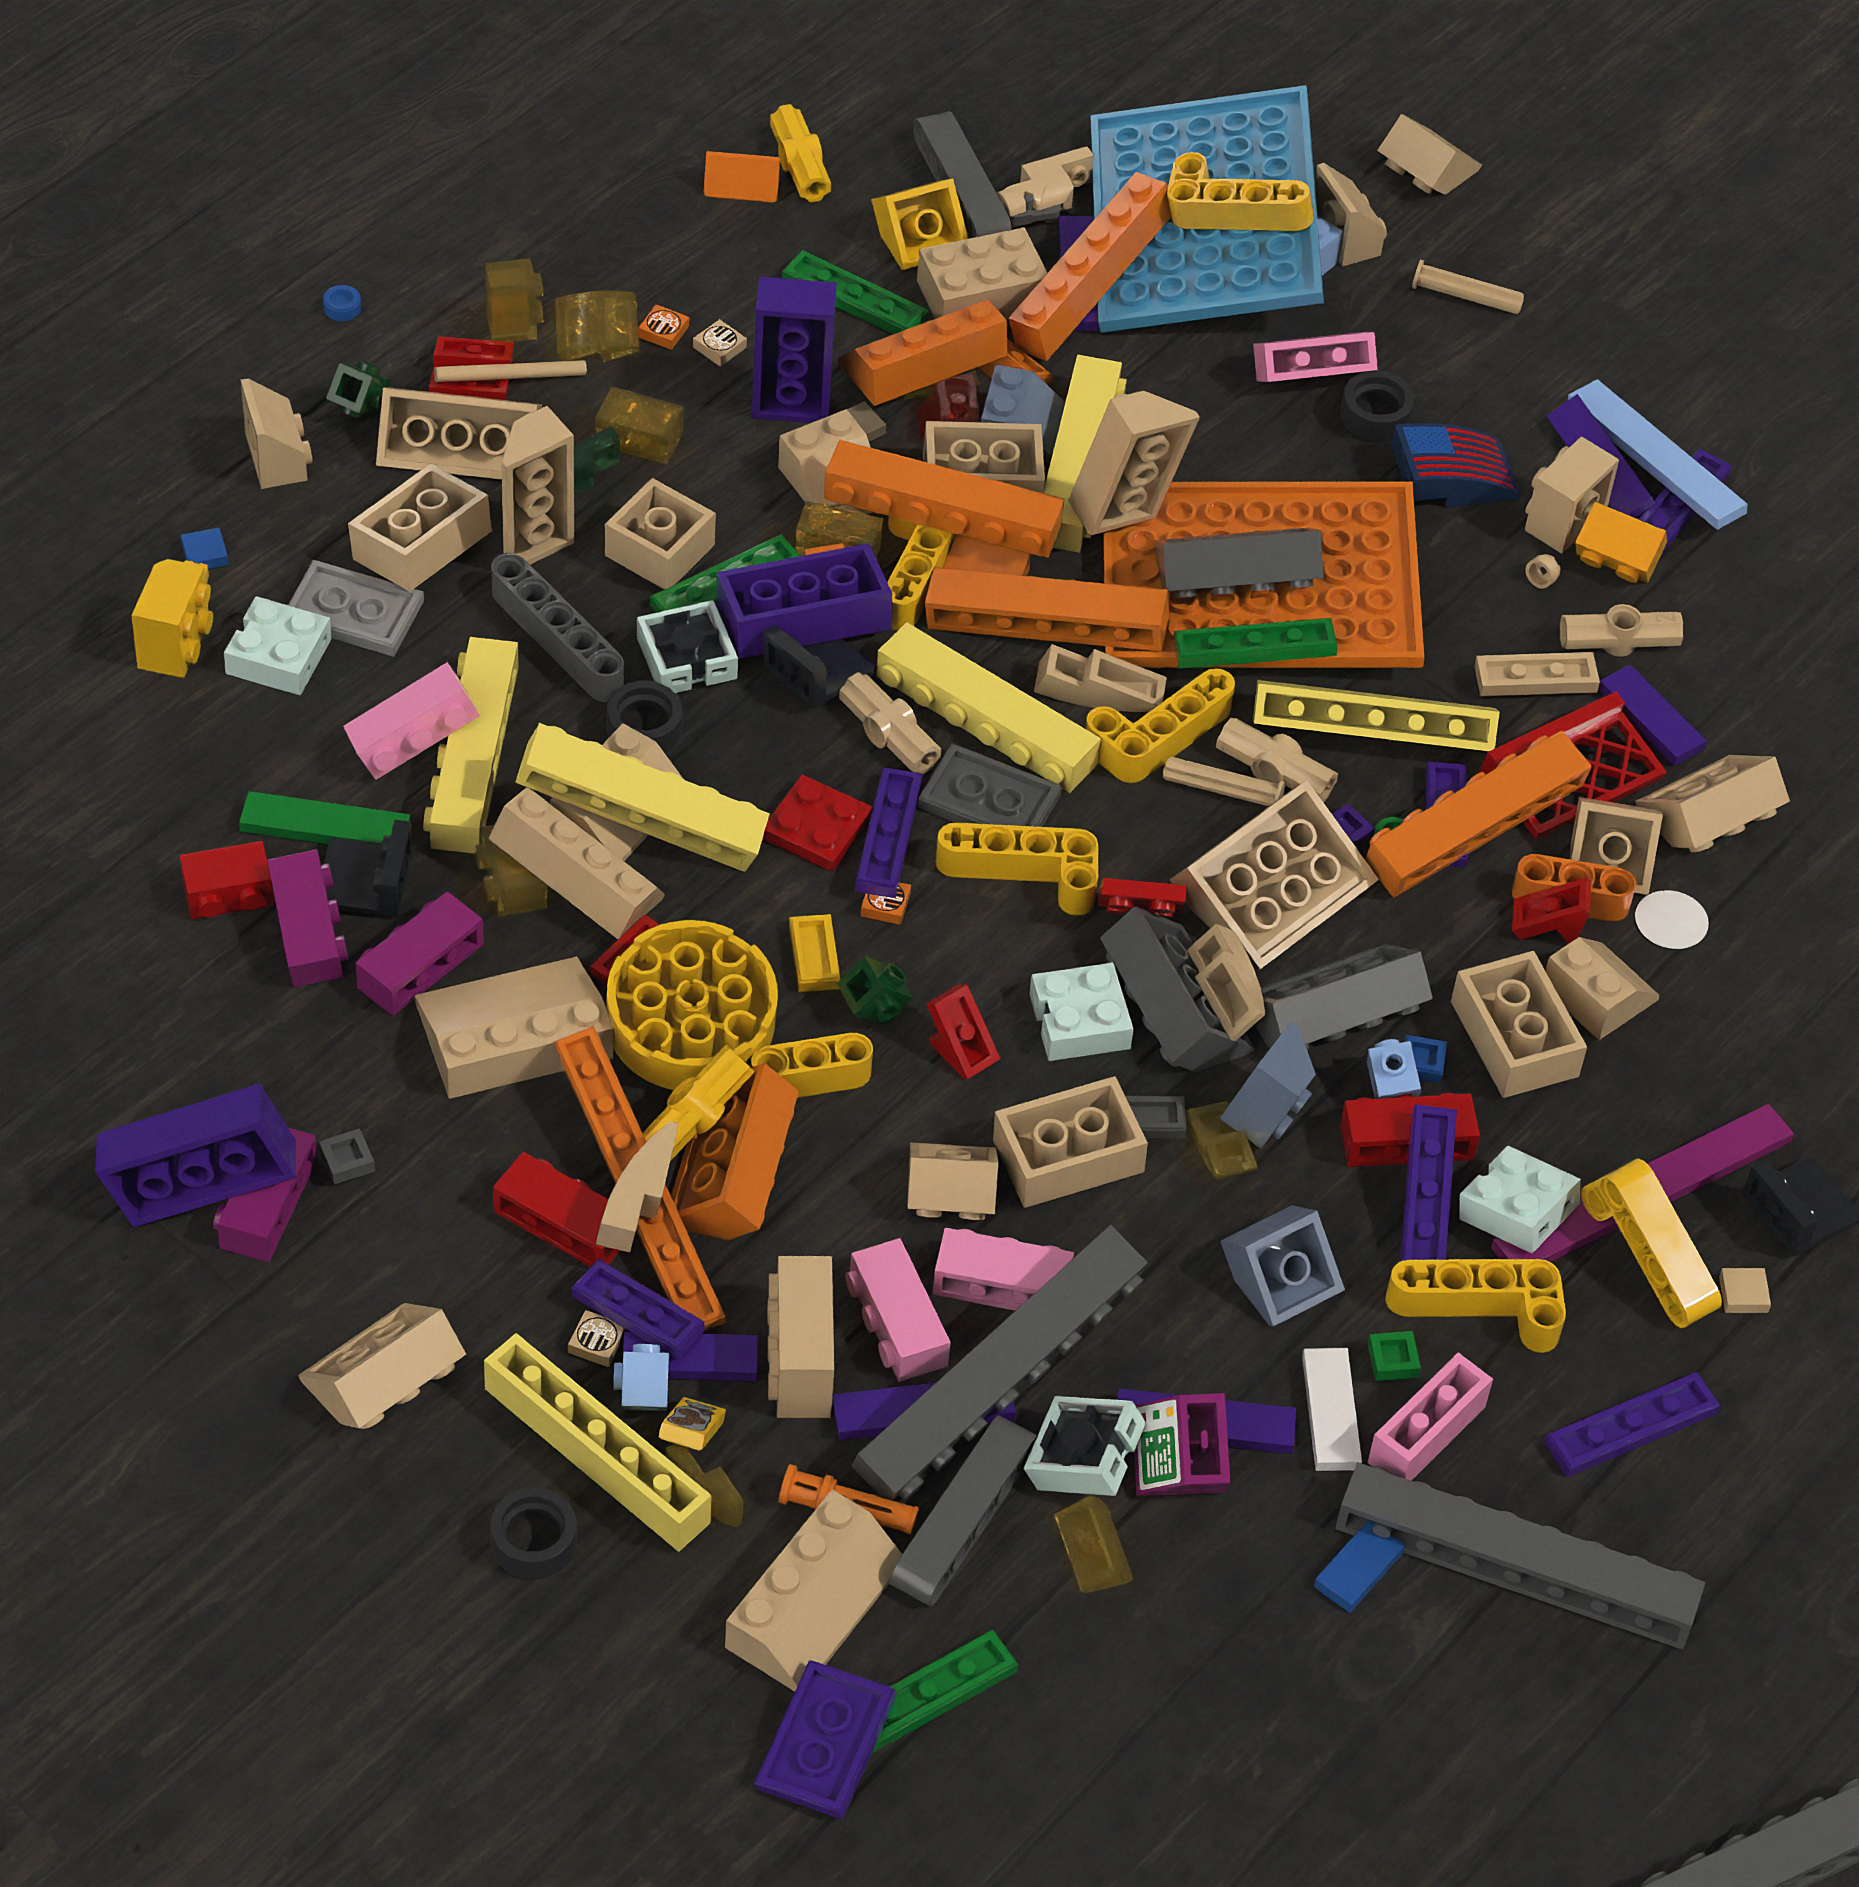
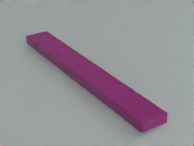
M1767 1104L1647 1164L1654 1172L1671 1203L1791 1143L1794 1133L1770 1104ZM1580 1196V1205L1533 1253H1529L1498 1237L1493 1239L1491 1248L1499 1259H1542L1552 1262L1619 1227L1613 1216L1604 1221L1594 1219L1586 1210Z

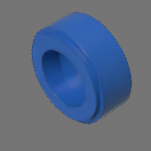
M337 285L329 288L323 295L324 313L330 319L336 321L354 319L361 312L360 293L355 288L347 285Z

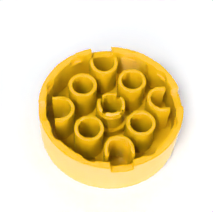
M697 920L665 923L653 927L634 938V943L621 957L618 956L613 963L607 984L606 1010L613 1026V1048L622 1062L646 1081L674 1090L685 1079L696 1077L725 1045L751 1067V1058L754 1052L759 1048L770 1046L772 1042L778 1000L775 974L767 958L755 944L750 946L744 940L733 935L734 930L728 927Z

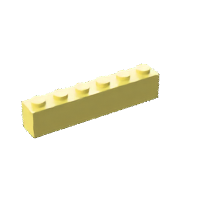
M1077 354L1043 492L1064 498L1062 523L1053 548L1080 553L1083 537L1091 538L1068 499L1110 399L1117 395L1125 394L1127 379L1120 378L1122 362Z
M906 622L878 650L876 677L880 678L886 685L895 687L913 698L919 705L928 707L943 716L949 723L959 726L976 736L985 745L992 746L1001 751L1015 763L1024 765L1042 776L1045 780L1061 785L1062 789L1068 793H1071L1098 765L1101 738Z
M470 637L467 653L460 652L457 676H461V682L480 716L448 735L447 744H440L437 768H441L440 776L433 775L430 798L434 800L433 807H426L423 824L424 831L430 832L431 849L480 854L518 673V642Z
M1257 680L1253 722L1254 724L1491 751L1495 749L1500 712L1496 708Z
M539 723L528 741L515 783L743 872L748 869L758 855L770 814L757 809L752 803L731 799L721 795L711 787L698 786L681 779L679 775L673 772L660 771L643 764L641 760L635 757L622 756L605 749L597 742L584 741L567 734L559 727L546 726Z
M517 1333L484 1360L485 1390L678 1552L710 1524L711 1494Z

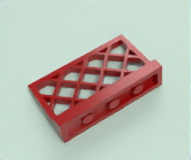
M1615 691L1489 751L1478 773L1484 772L1488 774L1492 772L1507 756L1511 754L1519 756L1526 752L1528 747L1539 737L1546 735L1550 738L1561 730L1574 745L1582 744L1596 748L1593 761L1587 760L1592 766L1589 784L1584 783L1582 787L1575 790L1576 792L1586 794V798L1592 799L1593 796L1597 797L1595 800L1615 802L1663 779L1667 771L1622 712L1625 702L1618 692ZM1617 726L1626 738L1625 746L1604 740L1605 731ZM1601 750L1623 756L1621 768L1599 763ZM1631 758L1644 762L1650 772L1640 775L1626 771L1628 759ZM1597 773L1618 779L1617 788L1610 791L1594 786ZM1562 798L1547 807L1554 810L1553 819L1540 824L1533 815L1523 821V823L1535 840L1574 822L1577 806L1562 802Z

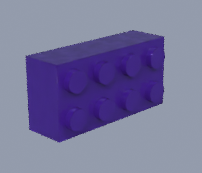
M759 277L755 317L752 419L812 423L829 416L836 282Z
M869 543L717 572V609L739 659L764 654L763 631L773 625H777L786 634L795 637L801 646L892 629V591Z
M257 1084L97 1133L95 1172L131 1225L136 1227L296 1178V1139L261 1084Z

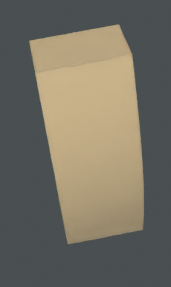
M1051 644L1039 662L1034 692L1085 707L1097 708L1106 706L1117 711L1150 712L1163 702L1167 677L1096 649L1093 650L1089 658Z
M1215 924L1187 951L1200 972L1195 976L1198 984L1230 1040L1236 1041L1265 1015L1264 1000L1255 970L1236 932Z
M670 1121L655 1133L633 1156L622 1172L609 1197L596 1240L597 1245L630 1252L639 1215L656 1219L679 1123Z

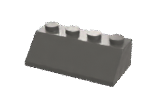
M1310 527L1154 540L1162 589L1172 591L1173 598L1196 596V589L1211 588L1212 594L1235 593L1236 585L1248 584L1251 585V591L1275 589L1274 582L1290 581V588L1314 586L1313 579L1324 578L1320 530Z
M1134 906L1100 937L1108 951L1106 954L1108 962L1113 963L1115 970L1120 972L1126 983L1124 985L1125 992L1139 1005L1144 1014L1142 1016L1144 1025L1156 1035L1162 1045L1160 1052L1170 1065L1198 1072L1249 1055L1255 1050L1246 1033L1236 1041L1230 1040L1195 978L1200 972L1187 951L1193 945V942L1183 925Z
M1383 944L1261 987V992L1264 1000L1265 1015L1254 1025L1266 1045L1271 1048L1292 1021L1299 1027L1308 1050V1043L1319 1039H1322L1324 1042L1340 1039L1346 1036L1345 1030L1355 1026L1359 1028L1377 1026L1383 1022L1382 1017L1392 1013H1395V1015H1406L1416 1012L1420 1009V1003L1433 999L1421 951Z

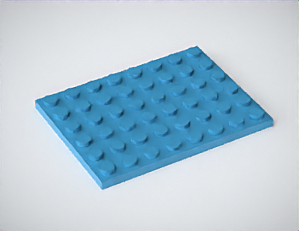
M1306 85L1091 115L1092 154L1094 155V219L1135 172L1163 181L1167 184L1168 188L1175 160L1180 155L1189 152L1200 153L1205 157L1210 179L1303 181L1310 188L1314 213L1312 224L1308 228L1299 231L1184 229L1177 227L1171 217L1098 301V323L1101 333L1324 303L1309 101Z

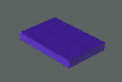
M809 1660L754 1782L756 1790L843 1820L896 1699V1690Z

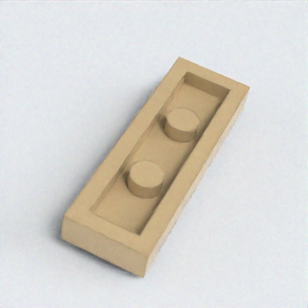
M1593 652L1476 656L1474 665L1480 696L1597 693L1600 683Z

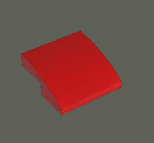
M438 336L434 351V368L512 364L514 342ZM433 368L429 392L499 400L507 399L510 379L435 382Z

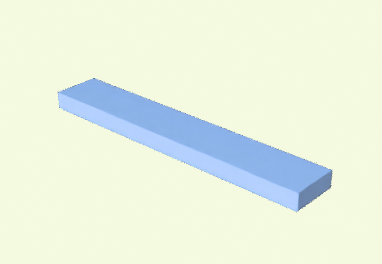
M1598 379L1568 395L1569 400L1578 394L1615 445L1717 530L1747 514L1748 504Z

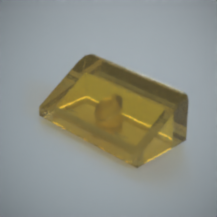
M1092 1494L1054 1514L1079 1587L1083 1593L1123 1585L1133 1580L1109 1509L1103 1501Z

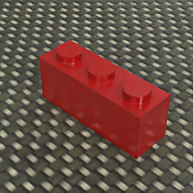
M1443 1093L1438 1096L1419 1097L1403 1095L1397 1098L1383 1099L1363 1097L1345 1101L1340 1128L1348 1167L1408 1164L1411 1113L1414 1104L1457 1110L1453 1161L1474 1160L1480 1133L1471 1094Z
M522 1152L493 1186V1209L496 1214L591 1267L600 1259L609 1265L620 1250L596 1244L609 1199L591 1190L582 1180L571 1179L557 1171L548 1161L540 1158L536 1159Z

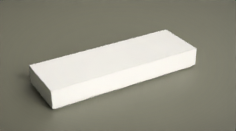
M1348 1348L1304 1349L1302 1361L1315 1470H1355L1357 1462L1362 1464Z

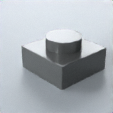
M360 1129L319 1141V1152L334 1185L375 1172L374 1159Z

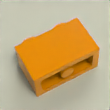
M1594 502L1575 542L1576 552L1578 555H1581L1580 559L1590 566L1601 568L1602 565L1616 570V575L1626 581L1636 583L1639 579L1648 583L1667 544V534L1663 529Z

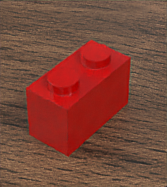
M263 841L179 855L182 882L191 919L215 917L220 914L242 910H256L261 907L274 905L272 880Z

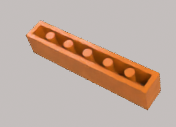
M1138 172L1134 173L1009 317L1016 346L1026 354L1047 361L1171 218L1167 196L1168 188L1165 182Z
M843 440L838 441L825 471L824 499L1046 558L1050 556L1062 523L1064 498Z
M934 568L925 600L928 629L1161 652L1169 619L1167 589L959 569Z
M1562 730L1550 738L1546 735L1541 736L1521 755L1511 754L1507 756L1492 772L1488 774L1480 772L1473 776L1463 789L1456 793L1452 790L1447 791L1427 810L1422 812L1421 809H1417L1410 813L1402 821L1401 825L1393 830L1384 828L1379 831L1369 842L1370 848L1365 861L1393 898L1454 863L1463 855L1471 853L1582 787L1592 766Z

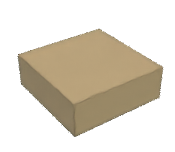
M1722 1268L1719 1279L1725 1313L1769 1312L1771 1301L1765 1268Z

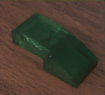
M612 426L591 436L574 449V495L594 487V473L620 462V435Z

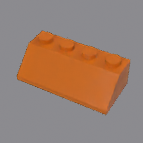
M987 299L856 348L838 357V364L870 402L876 406L1007 356V320Z
M765 1062L752 1067L755 1072L724 1104V1112L716 1124L702 1134L696 1133L686 1145L671 1198L687 1232L731 1240L759 1230L764 1221V1212L770 1191L775 1183L774 1177L780 1156L784 1151V1142L790 1122L794 1116V1107L799 1093L795 1087Z

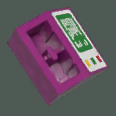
M1225 1393L1177 1395L1135 1405L1146 1422L1134 1450L1136 1496L1227 1492L1230 1485Z

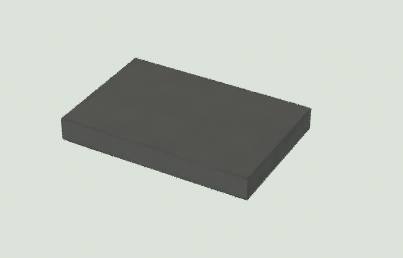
M951 743L920 794L917 808L954 823L1043 827L1061 796L1062 786Z

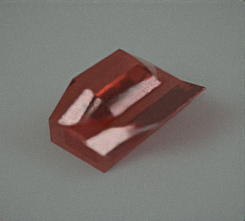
M957 374L936 382L932 394L917 408L920 435H925L926 421L980 423L974 374Z

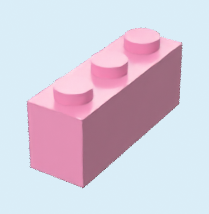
M1356 332L1253 344L1256 379L1261 382L1378 370L1374 332Z
M447 662L343 727L357 755L375 780L478 718L480 714L466 688Z
M945 1228L935 1268L932 1295L1016 1311L1073 1259L1074 1252L1065 1251L1056 1246H1039L1023 1243L1009 1237L997 1238L981 1235L968 1229L955 1230Z
M901 1238L851 1253L850 1272L845 1274L847 1287L853 1298L859 1297L863 1305L862 1316L867 1330L870 1333L875 1332L880 1341L878 1348L884 1366L886 1368L892 1367L898 1382L948 1367L951 1342Z
M1458 1352L1374 1434L1368 1464L1380 1467L1390 1474L1412 1481L1486 1407L1493 1378Z

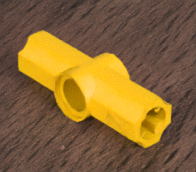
M791 104L779 106L778 110L770 115V126L778 142L782 169L785 173H791L800 197L806 198L809 203L821 201L826 194L831 192V181L822 163V149L819 138L816 134H810L799 109H795Z
M725 1045L696 1077L685 1079L673 1090L668 1098L666 1109L642 1132L646 1142L670 1121L679 1123L671 1161L696 1133L702 1134L716 1124L724 1112V1104L755 1071L732 1049Z

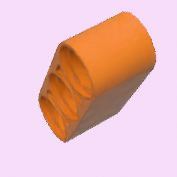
M1530 854L1524 856L1519 861L1512 887V896L1515 899L1588 877L1591 881L1590 914L1588 918L1619 921L1628 915L1636 888V880L1629 871L1618 867Z

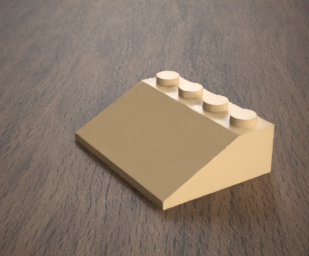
M1308 780L1279 798L1170 879L1172 884L1187 885L1185 902L1193 913L1207 926L1212 928L1215 924H1218L1236 932L1253 968L1257 971L1379 880Z
M578 957L414 995L417 1009L449 1099L565 1071L555 1050L554 1041L592 1026L595 1027L609 1060L613 1059L612 1023L599 991Z

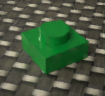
M1413 1331L1369 1334L1367 1345L1375 1381L1419 1378L1421 1366Z

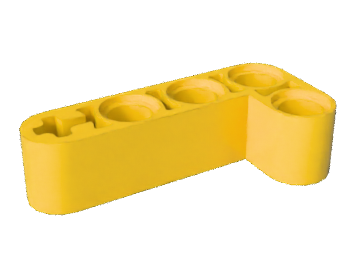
M1195 152L1180 155L1173 164L1167 196L1172 221L1179 228L1299 231L1308 228L1314 220L1310 188L1303 181L1210 179L1205 157Z
M889 516L888 527L893 535L909 540L887 582L892 591V629L899 630L906 622L912 626L917 623L925 607L933 569L943 568L956 534Z
M1209 669L1135 723H1132L1111 707L1103 706L1092 709L1088 713L1085 729L1101 738L1098 763L1123 782L1136 783L1143 780L1165 764L1169 757L1176 756L1229 716L1235 687L1234 677L1222 669Z
M949 823L939 830L935 862L938 870L944 875L960 878L1058 882V903L1063 911L1070 915L1078 916L1089 913L1093 909L1098 882V841L1091 832L1073 828Z
M1635 1159L1582 1188V1202L1594 1219L1604 1221L1613 1216L1666 1314L1676 1326L1685 1328L1721 1307V1294L1657 1177L1645 1161Z
M1542 1259L1404 1260L1397 1263L1391 1271L1385 1299L1388 1308L1393 1313L1405 1317L1517 1316L1522 1343L1528 1349L1539 1353L1549 1352L1556 1347L1566 1317L1559 1270L1553 1263Z

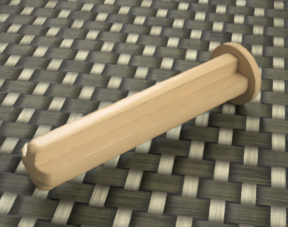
M1421 259L1412 284L1414 289L1418 285L1514 314L1520 312L1524 301V294L1521 292L1424 265V260Z
M1175 757L1167 759L1163 770V778L1165 780L1265 806H1270L1281 798L1285 788V781H1280L1279 784Z

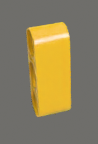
M845 1033L770 1045L759 1048L754 1052L751 1058V1068L765 1062L799 1091L797 1098L855 1089L864 1086L871 1077L873 1045L870 1039L859 1033Z

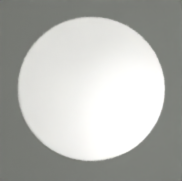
M1665 890L1651 893L1639 902L1635 912V920L1640 932L1651 942L1665 948L1683 949L1699 943L1708 930L1709 922L1704 908L1692 897L1677 891Z

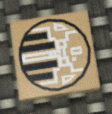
M720 319L693 338V348L720 367L747 347V338Z
M585 1310L568 1343V1353L610 1367L624 1339L626 1329L607 1317Z

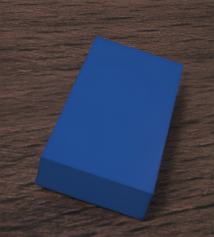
M1370 1520L1364 1524L1319 1574L1314 1583V1588L1349 1613L1354 1610L1402 1556L1405 1548L1402 1542L1391 1535L1386 1538L1377 1536L1373 1532L1374 1523Z

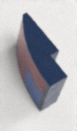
M1437 423L1395 425L1391 447L1403 482H1413L1414 501L1442 498L1445 508L1519 500L1520 493L1500 439L1485 432L1456 425Z

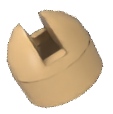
M1548 554L1539 555L1526 565L1527 578L1534 586L1546 588L1559 577L1560 565L1557 564L1553 556ZM1544 567L1547 573L1543 575L1539 568Z

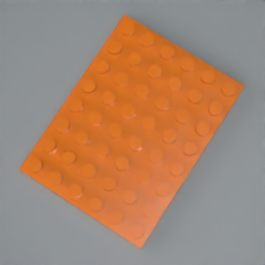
M1171 482L1156 518L1103 532L1104 584L1111 583L1115 585L1162 589L1154 540L1306 527L1320 530L1324 578L1313 579L1314 586L1290 588V581L1274 582L1275 589L1265 591H1251L1250 584L1236 585L1235 593L1212 594L1211 588L1196 589V596L1173 598L1172 591H1168L1169 619L1162 652L1105 646V653L1142 668H1178L1173 641L1174 631L1331 618L1337 642V656L1194 668H1423L1424 644L1413 482Z

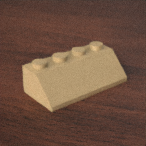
M391 387L383 388L376 466L422 470L429 464H433L449 474L502 479V459L513 422L528 413L541 409L542 404Z
M1146 391L1128 395L1120 394L1110 399L1068 499L1090 536L1156 518L1200 418L1196 411Z
M548 406L533 413H528L513 422L502 459L504 553L517 554L529 564L574 544V435Z
M526 787L504 806L488 838L617 939L624 935L643 915L652 910L665 896L658 887L529 787Z
M832 1489L726 1620L725 1648L795 1691L808 1661L812 1660L826 1665L890 1584L892 1573L902 1553L869 1511Z

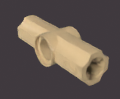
M1620 604L1610 608L1607 614L1562 615L1560 620V641L1562 648L1565 649L1603 648L1613 656L1622 657L1631 654L1635 647L1681 646L1683 640V620L1681 613L1678 612L1640 613L1630 605Z
M858 672L847 679L845 685L840 689L839 699L863 722V727L870 741L881 749L887 746L912 772L924 774L931 770L936 761L941 758V748L917 725L916 717L907 702L900 698L893 701L867 674L861 675Z
M1230 718L1217 739L1216 748L1251 766V770L1257 779L1279 784L1280 781H1285V786L1291 789L1308 780L1323 803L1329 797L1337 782L1338 773L1303 755L1299 744L1287 735L1277 734L1270 737L1237 718Z

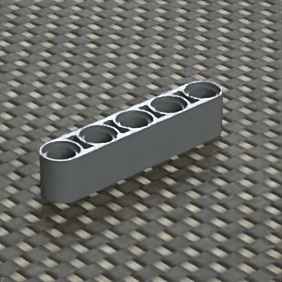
M948 111L916 118L913 122L915 141L935 180L940 181L952 178L954 180L968 239L1012 230L1009 216L952 112Z
M504 553L493 560L491 576L492 597L592 698L600 702H608L615 690L624 686V661L622 656L521 556L513 553Z
M999 1415L995 1417L899 1559L890 1579L891 1586L928 1606H933L1024 1471V1466L1038 1435Z

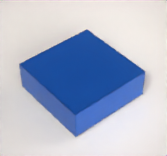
M220 528L181 535V544L186 560L198 564H206L208 569L229 565Z
M1405 1035L1404 1042H1411L1419 1080L1441 1084L1447 1042Z

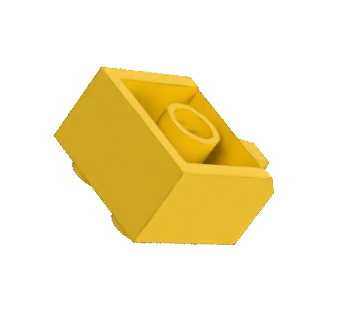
M170 559L154 564L132 613L138 669L184 678L190 663L195 664L197 662L201 647L200 640L203 634H209L213 623V612L208 611L211 587L207 584L209 578L208 565L188 560L180 562Z

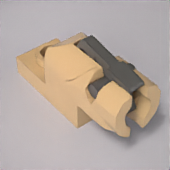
M1088 146L1024 164L1021 168L1020 183L996 192L1009 216L1011 228L1031 224L1035 221L1058 218L1061 211L1072 208L1074 187L1091 183L1094 155Z

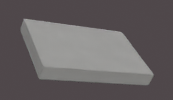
M313 560L288 606L329 617L332 639L394 657L424 602V591L413 589L409 592L395 583Z

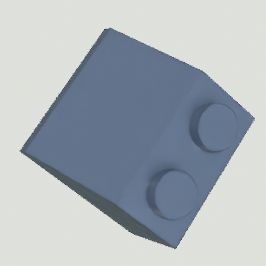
M995 365L981 423L1041 424L1044 462L1051 463L1065 402L1033 371Z
M1292 1021L1289 1023L1220 1118L1261 1149L1271 1135L1278 1140L1294 1120L1287 1115L1290 1109L1298 1114L1312 1095L1306 1087L1316 1073L1299 1027Z
M1291 1205L1221 1240L1234 1281L1269 1326H1275L1345 1290L1318 1211Z

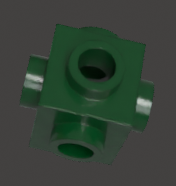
M359 360L357 365L339 363L326 399L341 405V412L355 418L362 419L363 414L378 416L382 405L383 388L389 387L391 379L379 375L381 368L362 360Z
M866 956L837 982L854 1015L862 1020L869 1019L884 1025L897 1017L901 1009L913 999L905 984L907 978L897 965L893 963L887 964Z

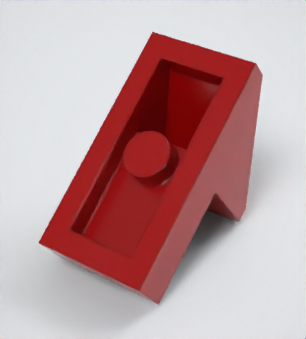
M1585 877L1515 898L1512 923L1513 933L1519 940L1557 929L1568 944L1577 939L1590 914V879Z
M958 984L926 1004L938 1030V1033L928 1038L929 1043L963 1079L971 1078L1001 1059L967 984Z

